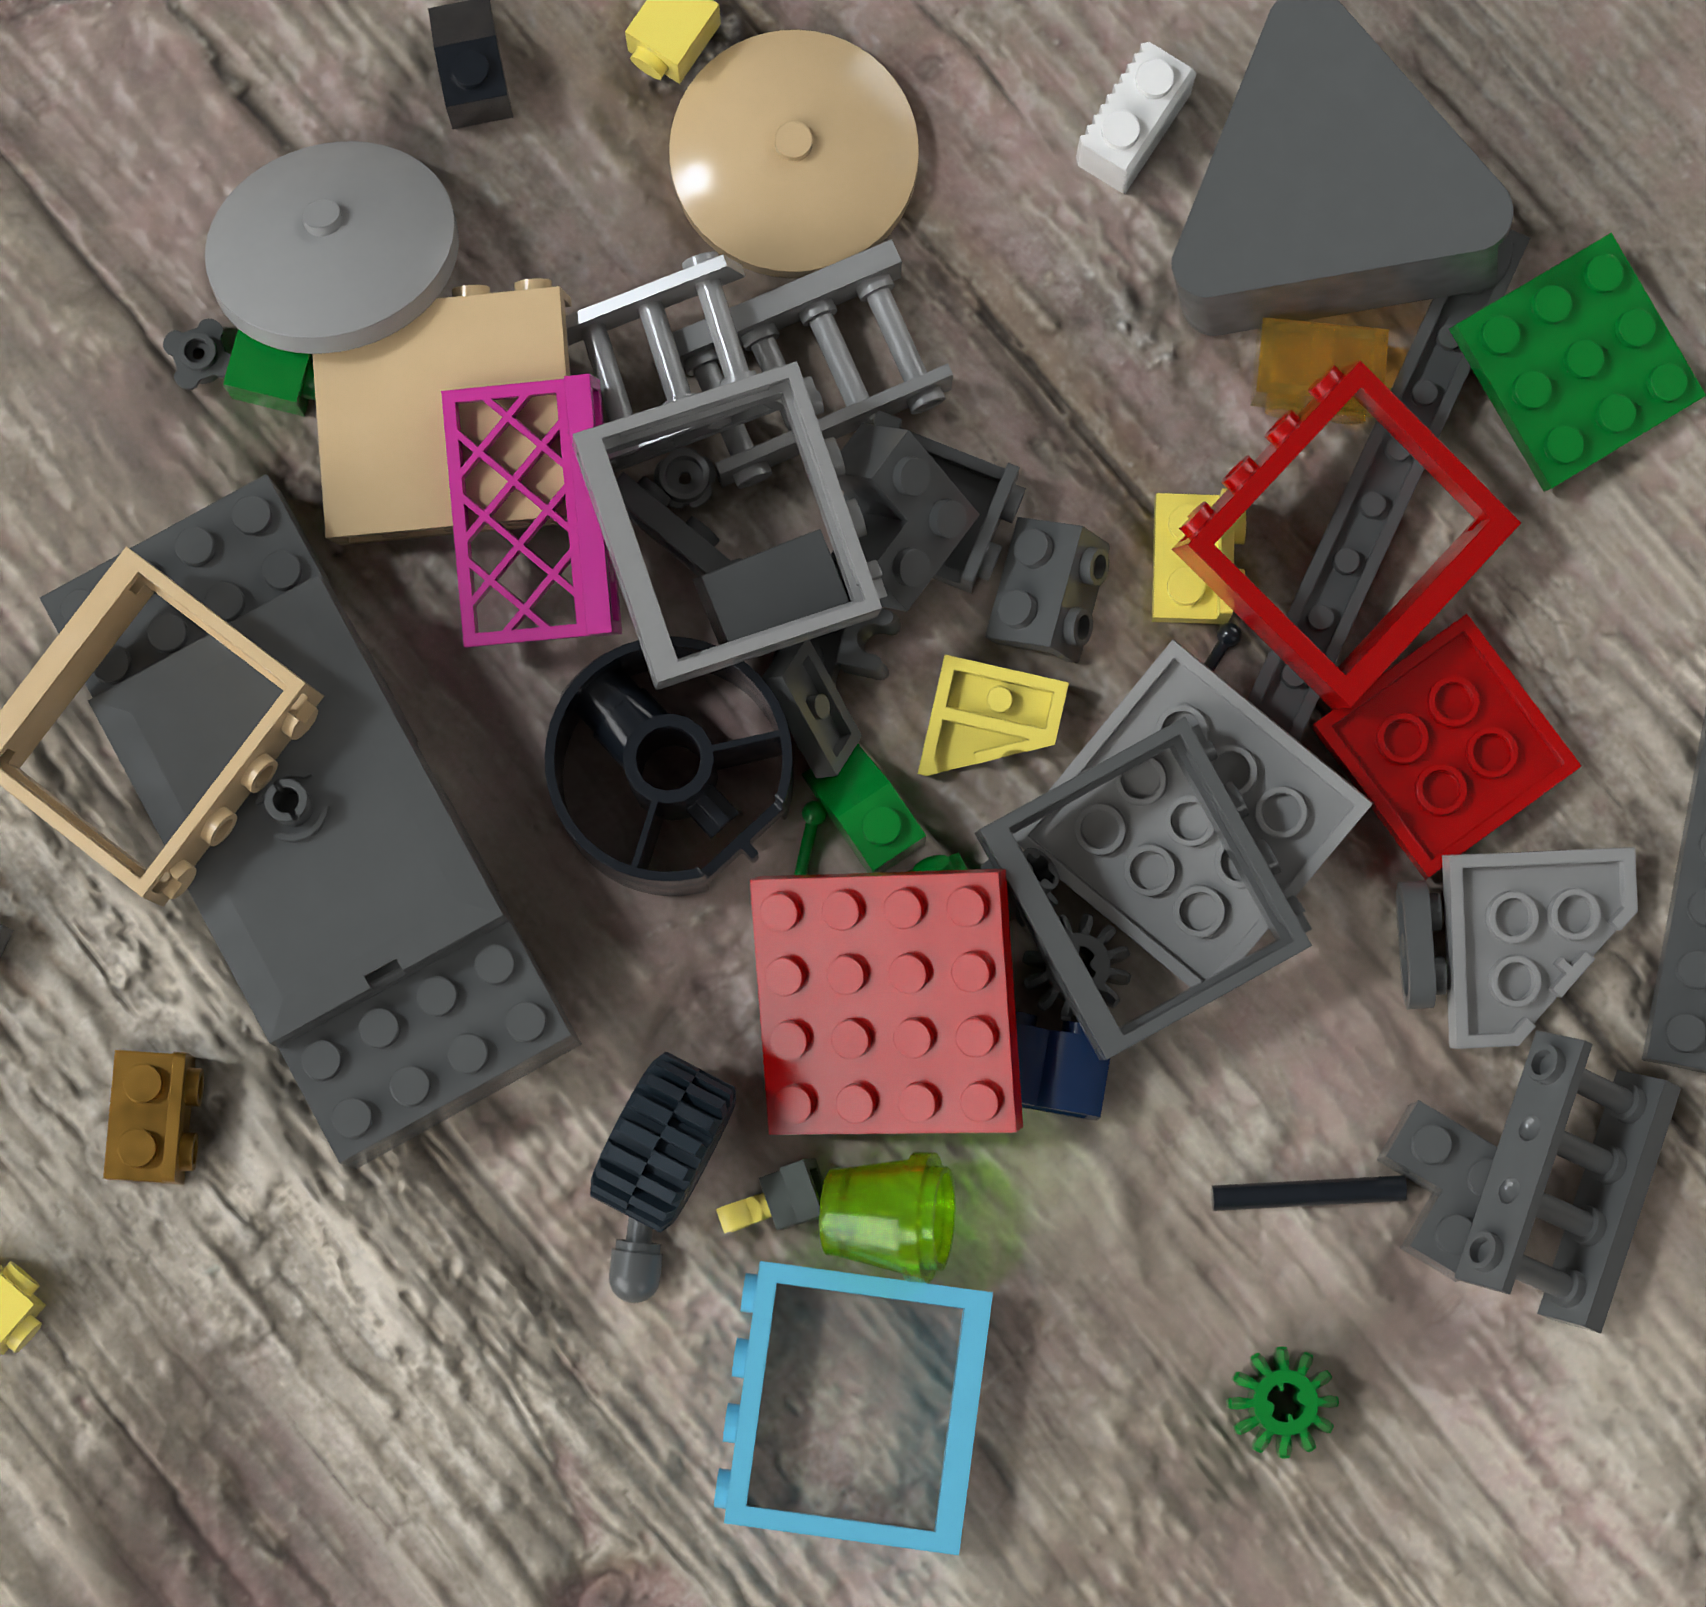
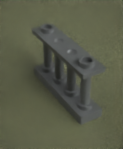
M1536 1030L1454 1278L1468 1284L1509 1295L1515 1280H1518L1544 1292L1537 1314L1553 1321L1601 1334L1681 1087L1664 1079L1617 1070L1612 1082L1585 1069L1592 1043L1582 1039ZM1576 1094L1605 1107L1593 1143L1565 1131ZM1556 1155L1585 1168L1573 1205L1544 1192ZM1535 1218H1539L1564 1230L1553 1267L1524 1255Z

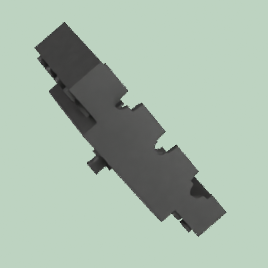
M267 474L261 476L131 547L132 551L147 560L324 695L316 707L318 715L311 728L301 738L297 740L291 739L276 759L278 766L272 779L259 792H251L235 813L237 821L230 834L220 844L216 846L210 845L194 866L197 870L196 875L187 889L267 1040L271 1045L279 1048L339 1163L358 1169L582 1045L549 982L513 923L507 907L499 894L497 885L452 802L418 747V740L370 651L361 640L353 623L335 595L328 577L320 564L321 562L289 503ZM119 555L40 597L58 634ZM155 592L85 682L92 696V699L88 700L164 845L172 838L283 692L281 688Z

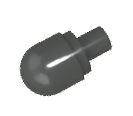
M628 1217L626 1239H616L615 1248H612L609 1284L614 1294L621 1300L628 1303H640L651 1298L659 1287L663 1254L660 1253L661 1244L652 1242L653 1229L631 1217Z

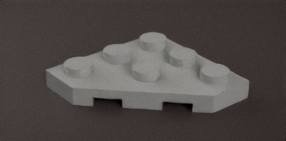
M1635 847L1442 855L1449 1047L1467 1049L1519 1046L1536 1027L1534 1023L1557 997H1563L1594 962L1595 958L1593 956L1616 930L1621 931L1638 912Z

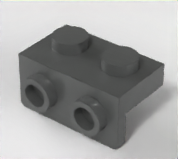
M1017 517L985 637L996 644L1050 652L1065 662L1078 663L1083 647L1089 641L1093 631L1092 613L1099 587L1108 575L1109 543L1084 526Z

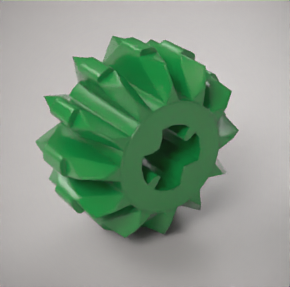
M1284 1346L1276 1347L1274 1350V1370L1270 1369L1266 1359L1260 1353L1251 1355L1249 1357L1250 1364L1259 1377L1254 1380L1245 1373L1235 1372L1231 1378L1236 1385L1249 1390L1247 1398L1230 1397L1226 1400L1228 1409L1239 1410L1248 1408L1250 1414L1233 1425L1235 1433L1242 1435L1258 1426L1260 1430L1252 1443V1449L1258 1453H1262L1268 1447L1275 1434L1276 1452L1278 1457L1282 1459H1288L1291 1456V1435L1295 1436L1304 1451L1311 1452L1316 1449L1315 1440L1307 1428L1311 1425L1324 1433H1331L1334 1428L1333 1423L1328 1419L1317 1415L1318 1407L1334 1408L1339 1406V1398L1337 1396H1318L1316 1389L1330 1382L1332 1379L1331 1373L1328 1370H1323L1308 1379L1305 1375L1313 1362V1355L1308 1352L1301 1353L1292 1370H1289V1353L1287 1347ZM1284 1383L1293 1389L1290 1399L1298 1405V1408L1293 1416L1282 1413V1421H1278L1271 1416L1275 1406L1267 1400V1396L1272 1388L1274 1391H1283Z

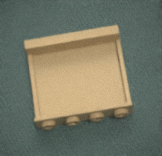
M542 278L520 280L514 283L515 291L490 293V287L486 285L458 286L452 289V297L436 298L419 317L388 337L347 351L312 354L325 538L339 545L454 535L441 391L564 379V376H570L565 307L572 306L571 297L560 286L552 287V280ZM556 394L532 397L516 416L517 420L541 440L558 421ZM517 398L495 401L508 411ZM485 402L459 404L461 432L479 446L502 417ZM510 424L487 453L514 475L536 448V445ZM559 435L550 447L562 457ZM462 443L465 463L473 452ZM544 453L521 482L548 504L564 485L563 468ZM481 459L465 479L466 493L468 497L485 510L508 481ZM515 488L493 515V518L508 530L528 528L542 510ZM564 500L555 511L567 520L566 500ZM468 508L469 527H471L479 516ZM550 517L543 526L559 524ZM486 524L480 532L496 530L489 524Z

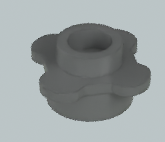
M204 319L195 329L183 333L173 330L164 338L163 348L168 355L173 357L177 368L174 379L181 388L193 390L199 384H206L218 378H225L231 354L227 353L223 346L221 338L224 330L218 321ZM197 349L205 351L204 357L200 360L193 357V353Z

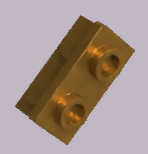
M115 1050L103 1179L184 1185L185 1171L195 1170L198 1157V1134L189 1132L191 1106L200 1107L204 1091L203 1068H195V1056L185 1052L169 1054Z

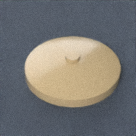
M780 30L756 35L734 44L712 59L696 75L680 100L671 128L669 155L673 185L681 208L692 227L709 246L719 254H724L740 263L743 268L773 277L801 278L879 245L892 233L905 213L914 191L918 171L919 145L916 122L904 92L887 69L873 56L860 47L829 34L807 30Z

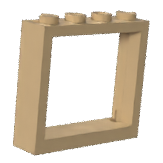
M125 547L0 710V786L142 898L164 907L169 899H176L190 886L197 871L194 866L210 845L216 846L220 844L230 834L237 821L235 813L251 792H259L269 783L277 770L278 762L276 759L291 739L297 740L301 738L311 728L318 715L316 707L324 695L147 560L128 547ZM155 592L281 688L283 692L147 869L24 773L20 767Z

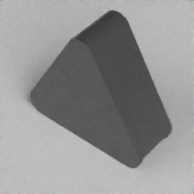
M1277 0L1270 9L1172 256V271L1182 313L1189 325L1198 332L1208 336H1219L1482 291L1498 283L1505 276L1511 265L1513 244L1509 231L1513 222V203L1504 185L1339 0Z

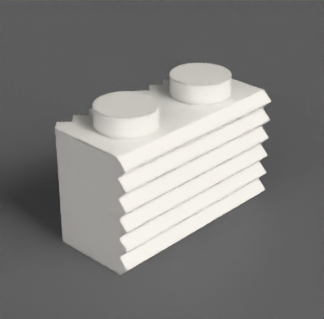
M1151 42L1141 43L1139 53H1135L1132 63L1127 64L1126 73L1120 75L1119 83L1114 84L1112 94H1108L1106 103L1100 105L1099 114L1093 115L1092 124L1087 125L1085 135L1080 136L1076 155L1078 166L1117 191L1126 194L1191 95L1197 73L1191 67Z

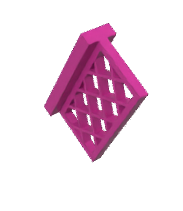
M591 374L564 376V379L441 391L464 647L470 648L588 636L621 635L622 624L618 579L572 447L574 433L604 424L600 379ZM556 394L558 421L541 440L517 420L516 416L532 397ZM517 398L508 411L495 401ZM485 402L502 417L479 446L461 432L459 404ZM510 424L536 445V448L514 475L487 453ZM559 435L562 457L550 447ZM462 443L473 452L465 463ZM544 453L563 468L564 485L548 504L521 482ZM481 459L508 481L485 510L467 496L465 482L467 476ZM515 488L542 510L519 539L493 518V515ZM564 500H566L567 520L555 511ZM468 508L479 516L471 527H469ZM550 517L568 532L570 549L554 568L527 546ZM486 524H489L514 545L491 574L472 559L471 542ZM521 552L548 574L525 603L498 581ZM570 563L573 584L561 575ZM474 572L485 580L476 592ZM555 581L574 596L576 624L551 626L532 610ZM493 587L517 607L519 611L502 631L479 633L477 606ZM526 617L539 626L537 628L517 629Z

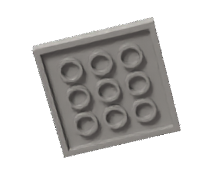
M1174 639L1049 791L1177 720L1186 717L1191 728L1199 724L1207 741L1211 740L1218 758L1212 761L1211 764L1222 784L1224 785L1231 781L1243 797L1249 810V815L1242 820L1253 840L1257 841L1263 838L1274 853L1281 872L1274 875L1284 896L1286 899L1292 895L1296 897L1371 807L1373 802ZM1170 748L1013 834L1016 842L1024 850L1036 848L1045 853L1055 865L1061 881L1190 988L1245 958L1269 929Z

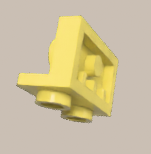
M1222 488L1220 495L1156 493L1154 498L1152 622L1225 624L1229 622L1233 610L1171 550L1185 535L1179 528L1189 519L1187 516L1204 501L1212 506L1226 492L1227 488ZM1246 511L1214 544L1233 564L1234 544L1244 545ZM1239 569L1245 575V570Z

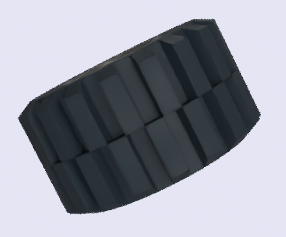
M664 1052L649 1065L620 1114L593 1171L590 1196L659 1233L664 1231L675 1222L703 1174L734 1110L736 1087L669 1052Z

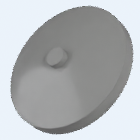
M369 142L324 143L299 149L269 162L248 176L231 192L211 223L205 246V265L219 306L227 318L240 331L260 343L280 350L307 354L334 353L377 342L399 331L419 317L440 295L453 272L458 255L459 231L446 189L438 177L419 160L400 150Z

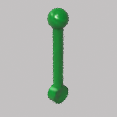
M819 801L807 802L802 809V817L806 823L794 875H807L818 825L826 819L827 811Z

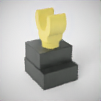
M816 1158L802 1159L780 1167L779 1171L760 1177L759 1181L764 1193L717 1208L716 1211L724 1234L741 1230L771 1217L773 1218L776 1230H782L834 1214Z

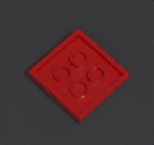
M1467 613L1383 673L1351 708L1333 709L1311 727L1357 790L1373 802L1371 805L1372 810L1425 881L1442 869V855L1463 854L1582 767Z

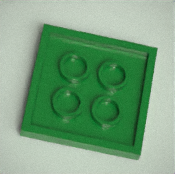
M1612 232L1449 328L1453 338L1544 492L1554 488L1706 396Z

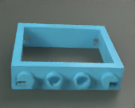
M760 1261L758 1274L746 1273L741 1312L753 1313L749 1339L737 1338L732 1367V1377L744 1378L740 1404L728 1403L723 1432V1442L735 1443L731 1470L719 1468L714 1498L715 1508L726 1509L724 1523L959 1555L993 1292ZM777 1284L963 1309L934 1531L747 1505Z

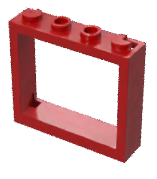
M1361 360L1341 369L1333 364L1321 378L1316 379L1307 390L1313 399L1298 415L1291 409L1272 425L1264 436L1271 444L1255 461L1247 455L1227 473L1221 481L1227 488L1226 492L1212 506L1204 501L1187 516L1189 519L1179 528L1185 535L1171 549L1332 710L1351 708L1521 524L1489 489ZM1354 397L1475 520L1337 667L1214 544L1344 405Z

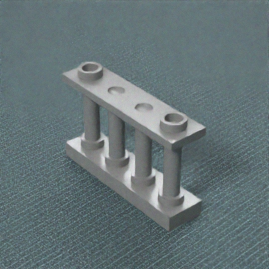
M892 239L729 308L741 346H744L746 351H753L762 372L786 365L776 343V339L780 336L778 330L799 321L802 322L803 326L811 327L846 405L845 408L817 419L824 439L830 437L840 438L856 431L862 423L872 424L878 410L890 415L907 408L910 409L911 414L925 412L941 404L946 399L944 392L952 389L953 373L948 363L927 372L891 293V290L895 287L893 281L901 278L902 260ZM859 296L861 302L868 301L904 381L870 397L833 316L838 311L836 305ZM706 318L672 332L683 369L686 370L689 376L695 375L702 392L719 387L720 382L724 378L718 367L720 362ZM785 408L779 411L789 432L759 445H753L744 424L720 432L731 456L715 463L717 478L722 488L732 483H736L739 489L755 485L772 475L770 467L800 455Z
M718 252L701 253L686 259L682 263L683 270L566 315L568 346L584 340L594 375L600 379L601 397L609 422L633 415V411L607 331L639 318L642 320L667 399L662 405L697 394L690 391L664 309L695 296H699L725 378L720 382V386L757 374L756 371H749L722 288L723 285L746 277L743 266L724 254L719 256ZM780 398L608 454L613 472H618L783 409L784 405Z

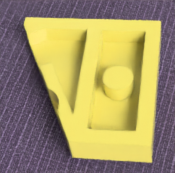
M945 654L918 774L930 776L1055 745L1069 682Z

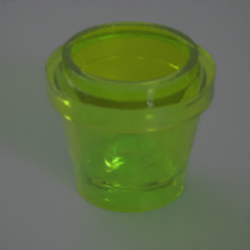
M921 1151L913 1152L909 1159L831 1168L825 1177L820 1201L819 1229L824 1253L827 1256H836L901 1273L907 1282L930 1283L936 1271H943L945 1269L953 1244L956 1198L951 1169L948 1166L942 1165L940 1156L936 1152Z

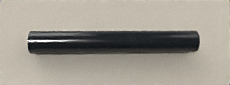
M1405 1175L1211 1185L1213 1211L1407 1200Z

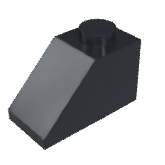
M467 0L428 8L434 52L445 107L452 129L513 118L490 0Z

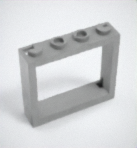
M797 361L573 434L572 447L655 690L876 618L882 609L879 599L887 597V593L881 578L883 576L881 568L876 559L866 562L858 539L867 535L861 510L855 498L846 501L844 499L837 476L845 474V466L840 449L834 437L823 438L816 415L824 413L820 392L816 390L812 376L802 377ZM781 398L851 602L677 659L608 454Z

